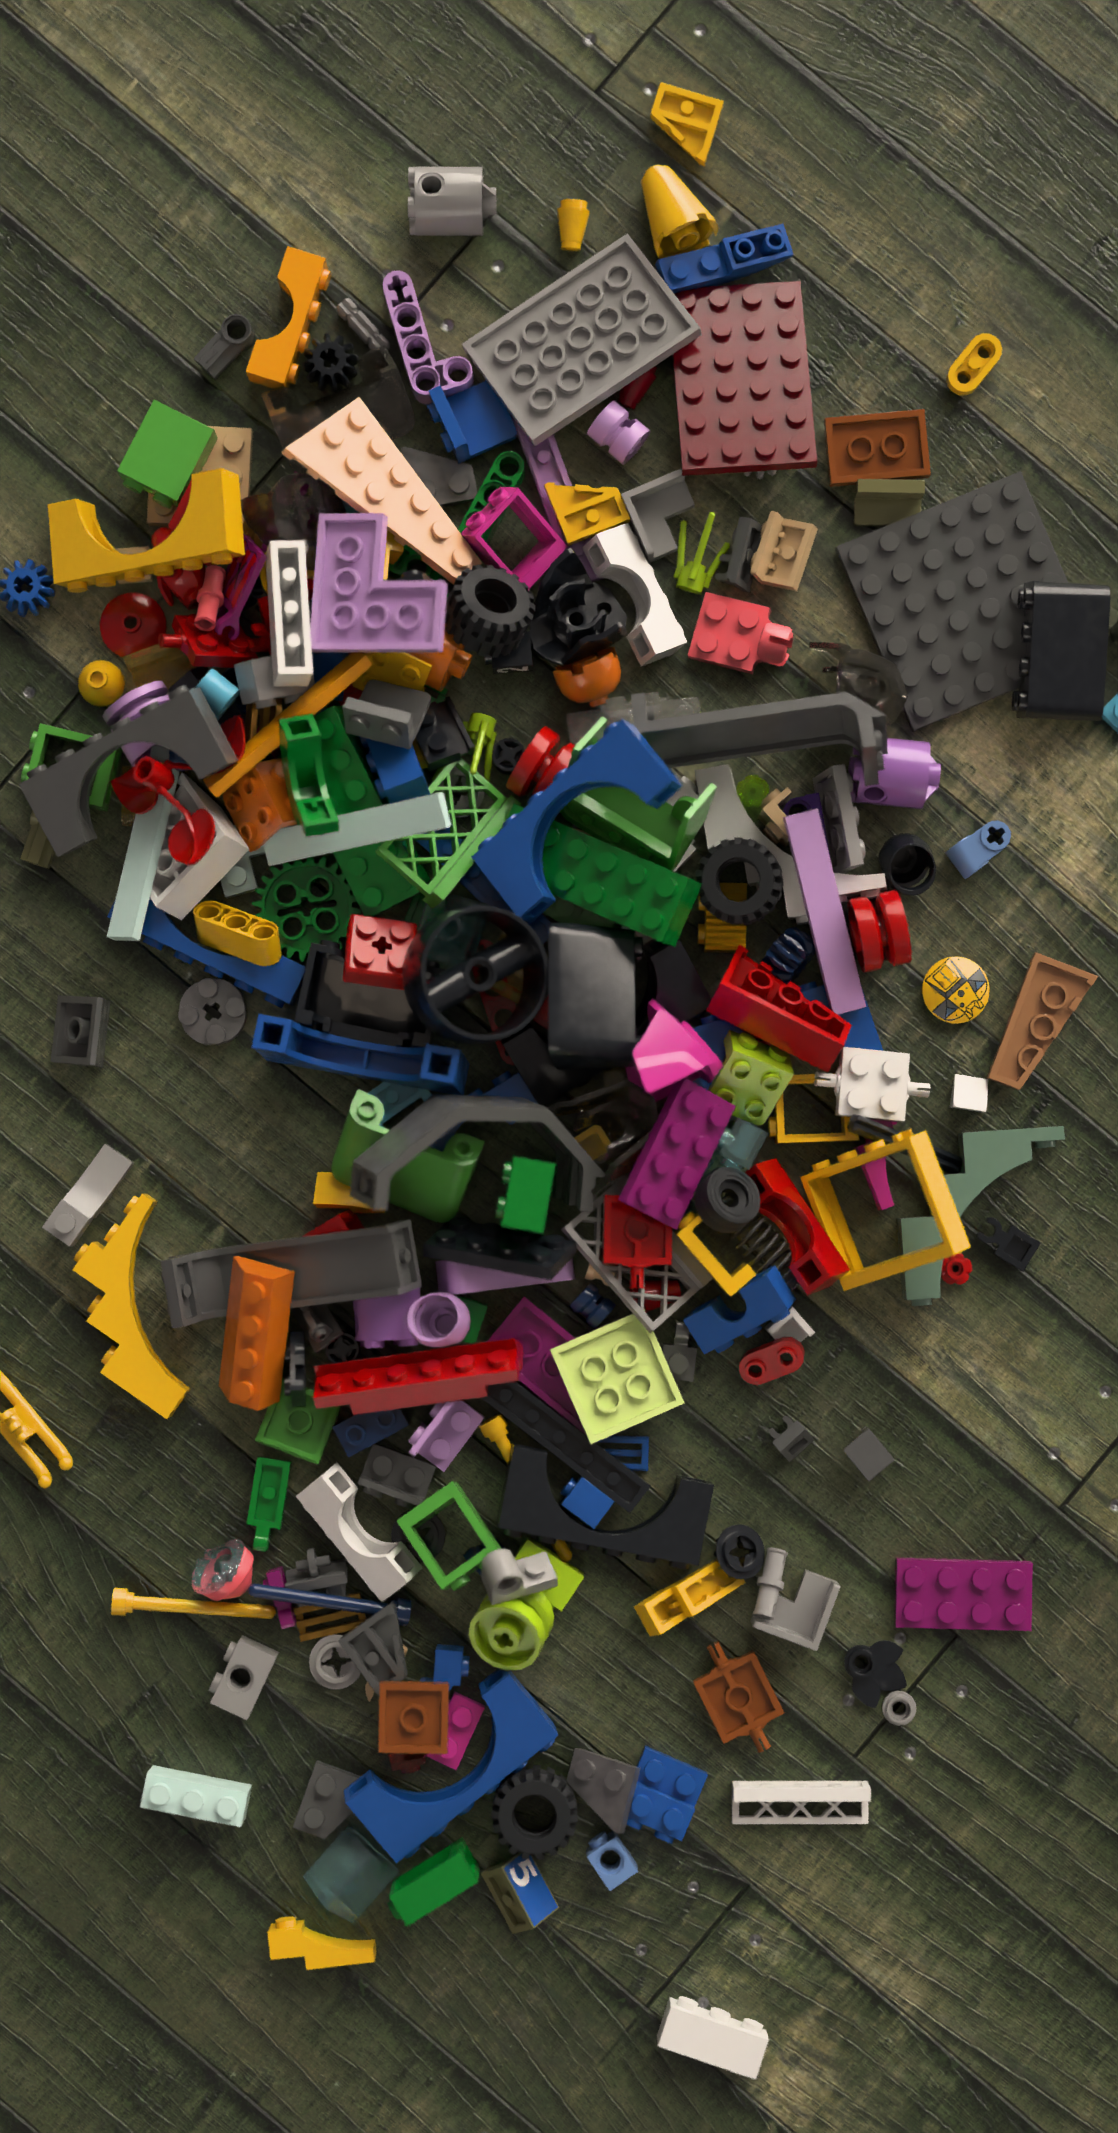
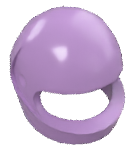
M444 1292L432 1293L419 1298L412 1304L407 1316L408 1329L414 1339L423 1345L437 1348L458 1345L465 1339L471 1323L470 1312L466 1304L458 1297Z

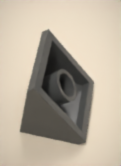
M58 995L51 1062L103 1068L111 1001L100 997Z

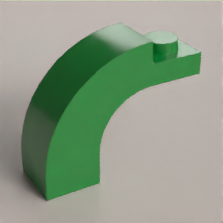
M313 714L279 719L280 750L284 778L297 826L301 825L305 837L339 832V819L330 800L323 773L321 733Z

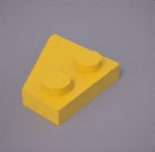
M660 82L650 118L695 161L705 166L724 101Z
M552 482L544 484V489L568 546L591 538L600 532L630 522V516L618 488L603 486L592 488L589 485L577 484L575 486L555 485Z

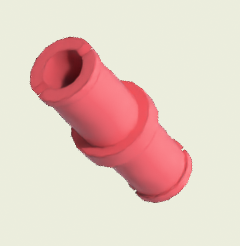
M211 565L205 569L203 586L198 590L196 598L199 605L194 624L203 631L215 629L218 609L224 602L222 590L224 580L226 579V571L217 565Z

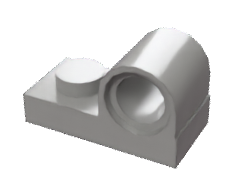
M498 1549L487 1554L482 1560L481 1579L492 1605L558 1586L557 1576L546 1551L515 1560L510 1550Z

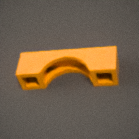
M287 246L277 279L280 288L289 295L294 303L292 318L287 327L278 335L268 339L256 340L246 369L249 381L285 393L288 392L290 383L295 385L298 379L300 365L297 362L300 353H304V350L308 349L311 335L307 332L311 321H317L321 308V303L318 302L321 290H327L331 279V271H328L326 258Z

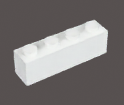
M270 541L266 552V573L273 687L308 686L313 675L305 541Z

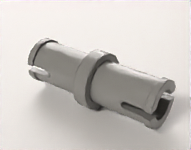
M769 1547L766 1549L767 1553L762 1576L757 1579L759 1591L753 1615L761 1619L774 1620L779 1591H783L784 1588L782 1576L788 1552Z

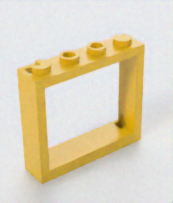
M911 1129L893 1135V1142L885 1145L883 1139L865 1145V1153L858 1155L856 1149L838 1155L837 1159L839 1162L832 1165L829 1159L811 1165L813 1172L800 1177L816 1219L850 1268V1271L839 1279L843 1291L956 1255L971 1247L926 1131L915 1135L912 1134ZM907 1149L943 1242L863 1267L829 1177Z

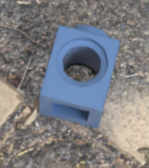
M603 1831L588 1842L590 1847L586 1849V1857L609 1891L638 1872L636 1861L616 1832L612 1831L606 1834ZM608 1850H613L620 1856L619 1860L611 1865L605 1864L600 1858Z

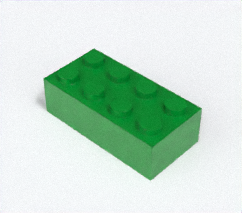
M515 1156L513 1163L506 1162L502 1183L509 1184L507 1197H499L496 1213L497 1218H503L501 1226L539 1233L544 1232L556 1164Z

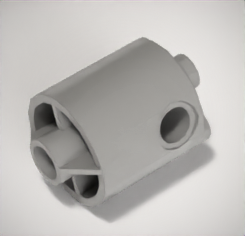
M483 167L408 168L410 235L483 236L484 220L490 215H496V188L488 187L483 183Z

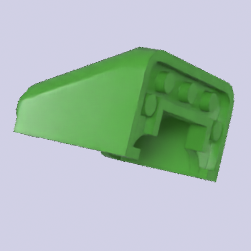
M359 1089L351 1103L331 1166L335 1179L350 1187L353 1161L390 1131L380 1126L384 1114L382 1102L377 1097ZM457 1134L449 1139L443 1152L428 1146L392 1176L389 1183L388 1202L435 1222H449L458 1213L476 1171L485 1141L467 1134Z

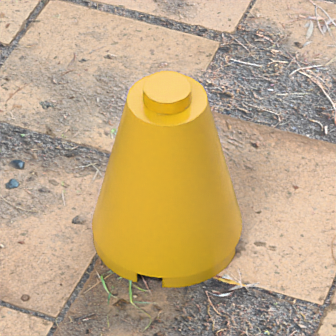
M654 165L650 167L641 180V186L654 249L658 258L661 259L708 247L710 245L708 238L712 233H714L715 237L718 233V224L714 217L669 166Z

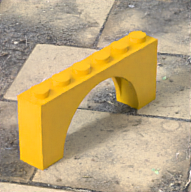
M223 468L191 474L190 498L179 525L161 544L138 554H122L109 543L99 526L94 504L76 498L48 504L54 584L67 587L68 592L80 593L88 591V586L92 585L112 587L116 585L117 580L124 579L129 582L142 581L145 579V575L148 574L168 576L174 574V569L199 570L203 568L204 563L212 562V564L224 565L232 563V558L245 556L239 475Z

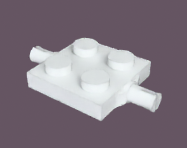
M843 1047L840 1051L839 1066L835 1074L816 1072L814 1077L817 1079L814 1081V1086L834 1088L836 1095L835 1116L851 1117L856 1114L869 1119L904 1122L906 1102L909 1095L928 1098L930 1091H924L930 1089L929 1083L910 1082V1054Z

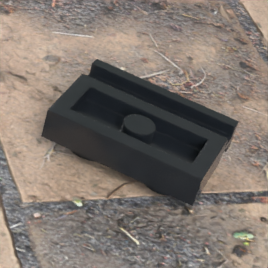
M450 696L445 697V701L436 703V701L431 702L415 737V741L430 771L459 761L461 756L469 753L472 756L475 751V747Z

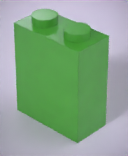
M153 400L117 472L122 480H124L123 485L139 494L144 490L154 495L152 499L166 508L170 509L172 505L178 507L191 481V474L202 471L218 437L214 429Z

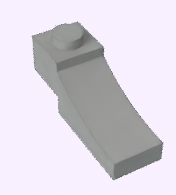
M104 1144L79 1180L58 1203L42 1228L69 1247L75 1246L92 1220L97 1218L134 1162L108 1144Z

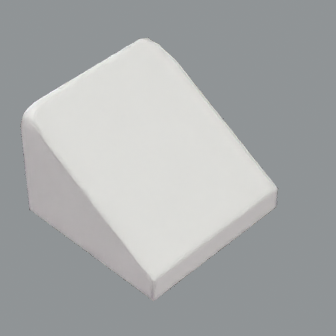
M955 1074L950 1107L982 1113L986 1112L988 1079Z

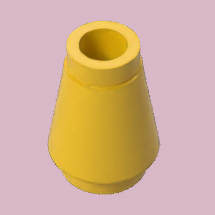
M563 199L561 200L560 208H557L562 250H581L590 210L587 209L586 201Z

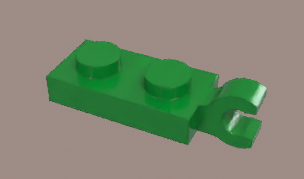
M262 1456L257 1457L246 1524L256 1526L253 1550L266 1552L269 1548L271 1528L280 1530L282 1527L292 1461Z

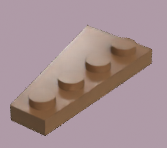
M1033 953L987 1079L1015 1090H1020L1098 976L1042 954Z

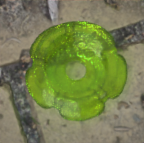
M752 774L746 776L745 780H741L738 783L736 791L744 806L752 807V805L759 807L769 793V785L758 775ZM751 788L756 790L755 794L750 793Z

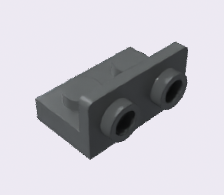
M375 1443L371 1447L358 1484L364 1486L363 1492L382 1498L384 1493L395 1497L394 1503L413 1509L415 1505L418 1506L424 1501L436 1466L427 1461Z

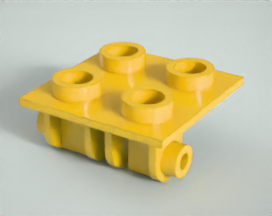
M364 652V655L372 663V667L352 684V686L363 691L366 683L374 679L424 692L426 689L424 686L432 665L406 652Z

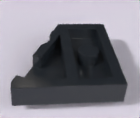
M304 1331L290 1332V1343H286L284 1360L285 1363H290V1376L284 1377L285 1396H291L292 1406H306Z

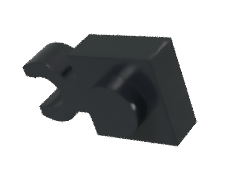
M987 1217L985 1221L993 1226V1234L987 1237L978 1232L976 1237L981 1242L997 1244L993 1254L1023 1272L1041 1243L1013 1225H1010L1007 1231L1004 1232L999 1221Z

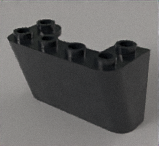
M1030 581L1024 583V589H1019L1018 609L1023 610L1024 616H1027V622H1023L1021 626V642L1026 643L1025 656H1021L1019 661V677H1024V684L1020 685L1019 691H1013L1012 711H1017L1016 718L1100 721L1102 719L1111 598L1108 585Z

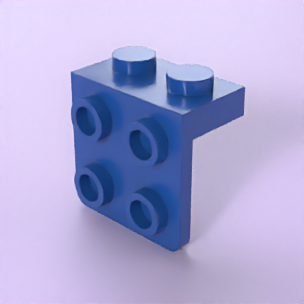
M487 381L447 398L441 385L428 391L431 403L426 406L434 424L440 423L443 432L440 433L442 443L447 453L453 451L458 464L508 443L517 437L516 427L507 408Z

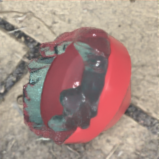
M232 1539L213 1549H206L204 1558L196 1560V1568L191 1575L194 1591L214 1601L242 1596L252 1584L253 1554L244 1546L241 1539Z

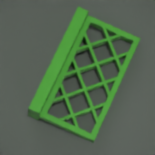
M462 758L459 761L446 765L428 786L431 795L432 793H445L451 822L450 833L435 834L433 830L429 831L428 834H415L383 841L375 851L376 854L425 896L422 900L432 909L444 901L473 865L474 860L471 857L478 851L480 843L488 837L495 836L501 830L513 804L521 805L512 795L506 798L477 771L474 775L470 774L471 766ZM455 766L465 774L467 786H451L450 772ZM444 780V787H438ZM467 792L470 809L454 810L452 793ZM475 792H485L495 802L489 809H477ZM470 815L472 830L467 833H457L455 816ZM478 815H483L482 818L478 821ZM451 839L453 853L450 857H438L436 840ZM458 839H464L459 845ZM413 840H429L431 857L415 858ZM393 841H406L408 858H397L387 848ZM439 863H444V865L439 869ZM416 864H432L433 878L428 884L417 876Z

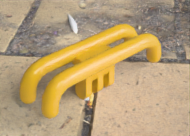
M0 1370V1391L14 1406L4 1413L0 1412V1433L36 1475L39 1486L41 1488H48L52 1484V1476L26 1441L36 1433L59 1461V1467L64 1471L72 1468V1456Z

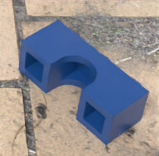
M775 1265L755 1275L739 1289L746 1303V1311L736 1312L729 1309L720 1295L692 1309L683 1319L703 1354L714 1349L717 1353H720L735 1343L733 1339L743 1334L744 1338H748L762 1329L761 1324L770 1319L773 1324L777 1323L790 1314L789 1308L796 1298Z

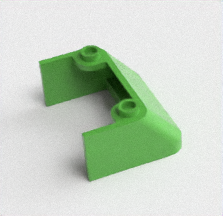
M602 716L573 748L568 768L578 760V755L584 748L596 744L603 737L608 719ZM711 783L698 799L682 796L676 801L674 806L665 802L658 809L646 804L631 790L619 787L596 788L580 794L561 809L560 813L567 821L596 839L673 871L706 820L717 786Z

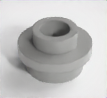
M893 1691L884 1698L882 1712L886 1720L891 1724L897 1726L906 1725L913 1720L916 1714V1703L907 1692ZM896 1702H903L905 1708L903 1712L895 1713L893 1712V1705Z

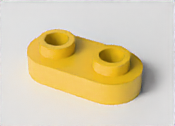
M988 333L975 336L951 365L946 381L953 393L962 396L973 393L994 368L1002 354V345L997 337ZM978 350H987L989 353V357H980L978 354ZM965 375L969 382L962 384L958 381L957 376Z

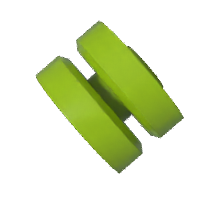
M541 1591L496 1605L491 1604L489 1596L486 1594L470 1622L469 1638L473 1649L481 1659L493 1667L503 1670H521L532 1665L539 1656L544 1642L553 1628L554 1612L551 1603Z

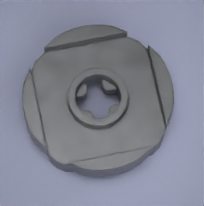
M205 978L194 983L186 990L180 1001L178 1018L182 1023L184 1031L195 1041L204 1045H220L232 1041L243 1030L247 1020L245 1000L241 992L231 983L221 979ZM218 1003L220 1005L218 1011L222 1014L219 1019L213 1017L208 1021L205 1018L207 1016V1012L204 1010L205 1007Z

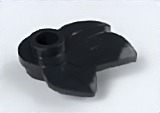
M881 1640L870 1647L855 1645L845 1654V1669L853 1677L852 1690L855 1696L869 1707L876 1708L878 1705L880 1690H900L907 1685L903 1671L895 1663L903 1652V1649L896 1643ZM858 1656H865L867 1662L865 1666L857 1667L855 1666V1659Z

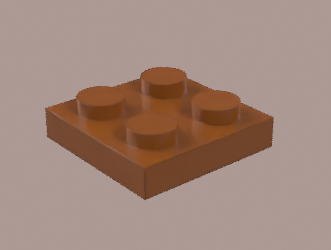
M380 1681L378 1753L447 1754L449 1682Z

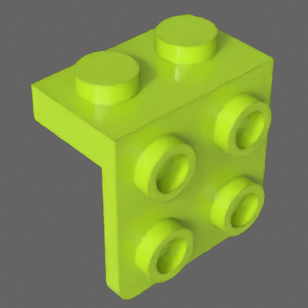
M729 1030L723 1040L727 1058L723 1063V1068L711 1083L708 1091L736 1106L732 1116L755 1125H763L794 1075L790 1055L774 1045L769 1046L759 1042L748 1033L739 1034Z

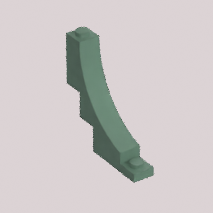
M1064 1126L958 1133L959 1157L962 1159L961 1174H947L943 1176L959 1217H961L972 1200L987 1185L1014 1167L1032 1160L1031 1142H1035V1148L1056 1147L1055 1140L1065 1139ZM931 1209L930 1216L897 1218L899 1256L943 1242ZM943 1259L901 1272L902 1299L911 1300L912 1306L932 1305V1298H940Z

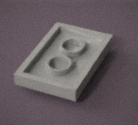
M845 764L831 766L812 779L815 793L820 795L833 872L845 874L864 864L863 859L865 858L866 850L863 840L859 839L857 830L859 813L857 807L852 804V777L850 773L846 772Z

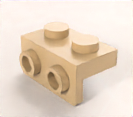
M771 511L768 520L762 525L761 541L758 550L751 558V575L763 585L797 591L818 528L814 524L785 519L778 512Z
M788 787L782 792L777 788L773 790L759 806L762 810L758 816V819L766 827L763 829V832L767 838L775 845L780 842L784 848L789 844L783 817L787 815L779 807L788 800L792 793Z

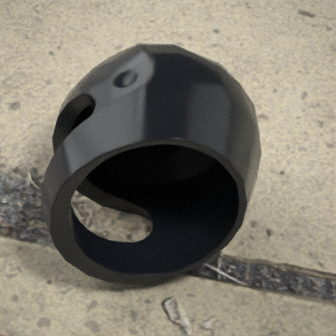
M900 833L892 836L884 843L877 859H879L881 871L885 874V879L889 886L898 893L907 896L919 895L929 889L936 876V865L932 850L927 842L915 834ZM929 869V874L923 883L916 887L906 888L919 883L925 877Z

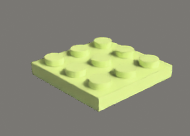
M630 1314L550 1349L590 1444L684 1404L654 1331L649 1333L634 1314Z

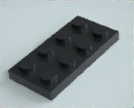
M455 1217L446 1222L423 1244L424 1257L550 1281L576 1254V1241L565 1240L560 1235L544 1236L533 1234L532 1231L523 1229L511 1230L501 1228L496 1223H473L464 1217Z

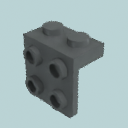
M371 679L366 683L359 700L347 697L343 705L346 733L410 749L431 704V696L427 692Z

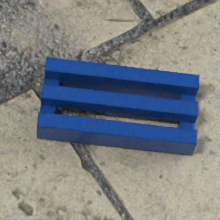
M611 1435L597 1441L601 1443L642 1444V1449H603L612 1456L642 1457L641 1463L623 1464L632 1471H648L649 1436Z

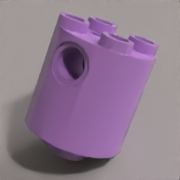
M887 738L888 754H883L884 770L878 771L879 784L865 786L860 754L853 747V755H857V757H850L848 770L852 780H854L851 792L852 802L922 809L924 802L938 790L941 764L936 763L932 758L929 742Z
M420 1288L395 1296L353 1300L355 1341H359L360 1347H384V1341L393 1340V1345L398 1346L418 1345V1341L414 1339L408 1329L407 1316L412 1304L421 1298Z

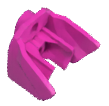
M654 999L648 1003L647 1007L648 1019L651 1024L632 1052L636 1067H625L629 1088L635 1108L637 1109L645 1108L668 1097L674 1083L683 1078L693 1082L700 1077L711 1083L723 1068L720 1059L695 1030L685 1021L680 1023L678 1019Z

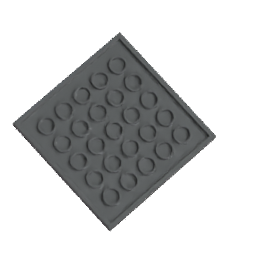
M1021 471L836 546L835 549L912 732L1019 689L1020 685L1024 684V677H1019V661L1021 656H1025L1026 643L1021 642V626L1023 622H1027V616H1024L1023 610L1018 609L1019 589H1024V583L1030 581L1068 583Z

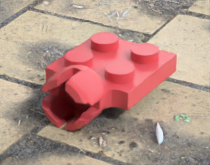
M705 592L687 656L689 659L753 674L754 668L758 663L764 662L776 666H783L789 657L787 648H791L793 643V632L790 627L775 624L769 620L770 607Z

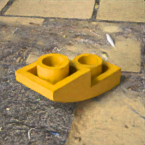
M317 1172L313 1204L317 1208H349L353 1213H385V1210H374L350 1196L351 1187L336 1180L332 1172Z

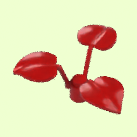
M236 715L220 726L235 755L240 760L245 752L246 739L243 720L240 716ZM149 756L143 757L137 762L135 767L122 776L110 781L113 790L120 802L135 814H144L150 811L157 803L158 794L165 797L184 815L185 819L177 822L172 828L168 838V848L172 857L178 862L188 866L194 865L204 857L212 845L215 836L214 819L205 809H199L191 815L189 810L168 792L175 781L172 769H193L188 763H177L166 759L162 764ZM232 764V765H230V766L224 768L223 770H221V771H219V772H217V773H222L223 771H225V770H227L228 768L232 767L234 764Z

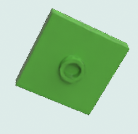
M282 1378L280 1401L268 1406L255 1442L319 1466L342 1405L316 1409L313 1400L314 1390L306 1387V1406H292L291 1396H285L284 1378Z

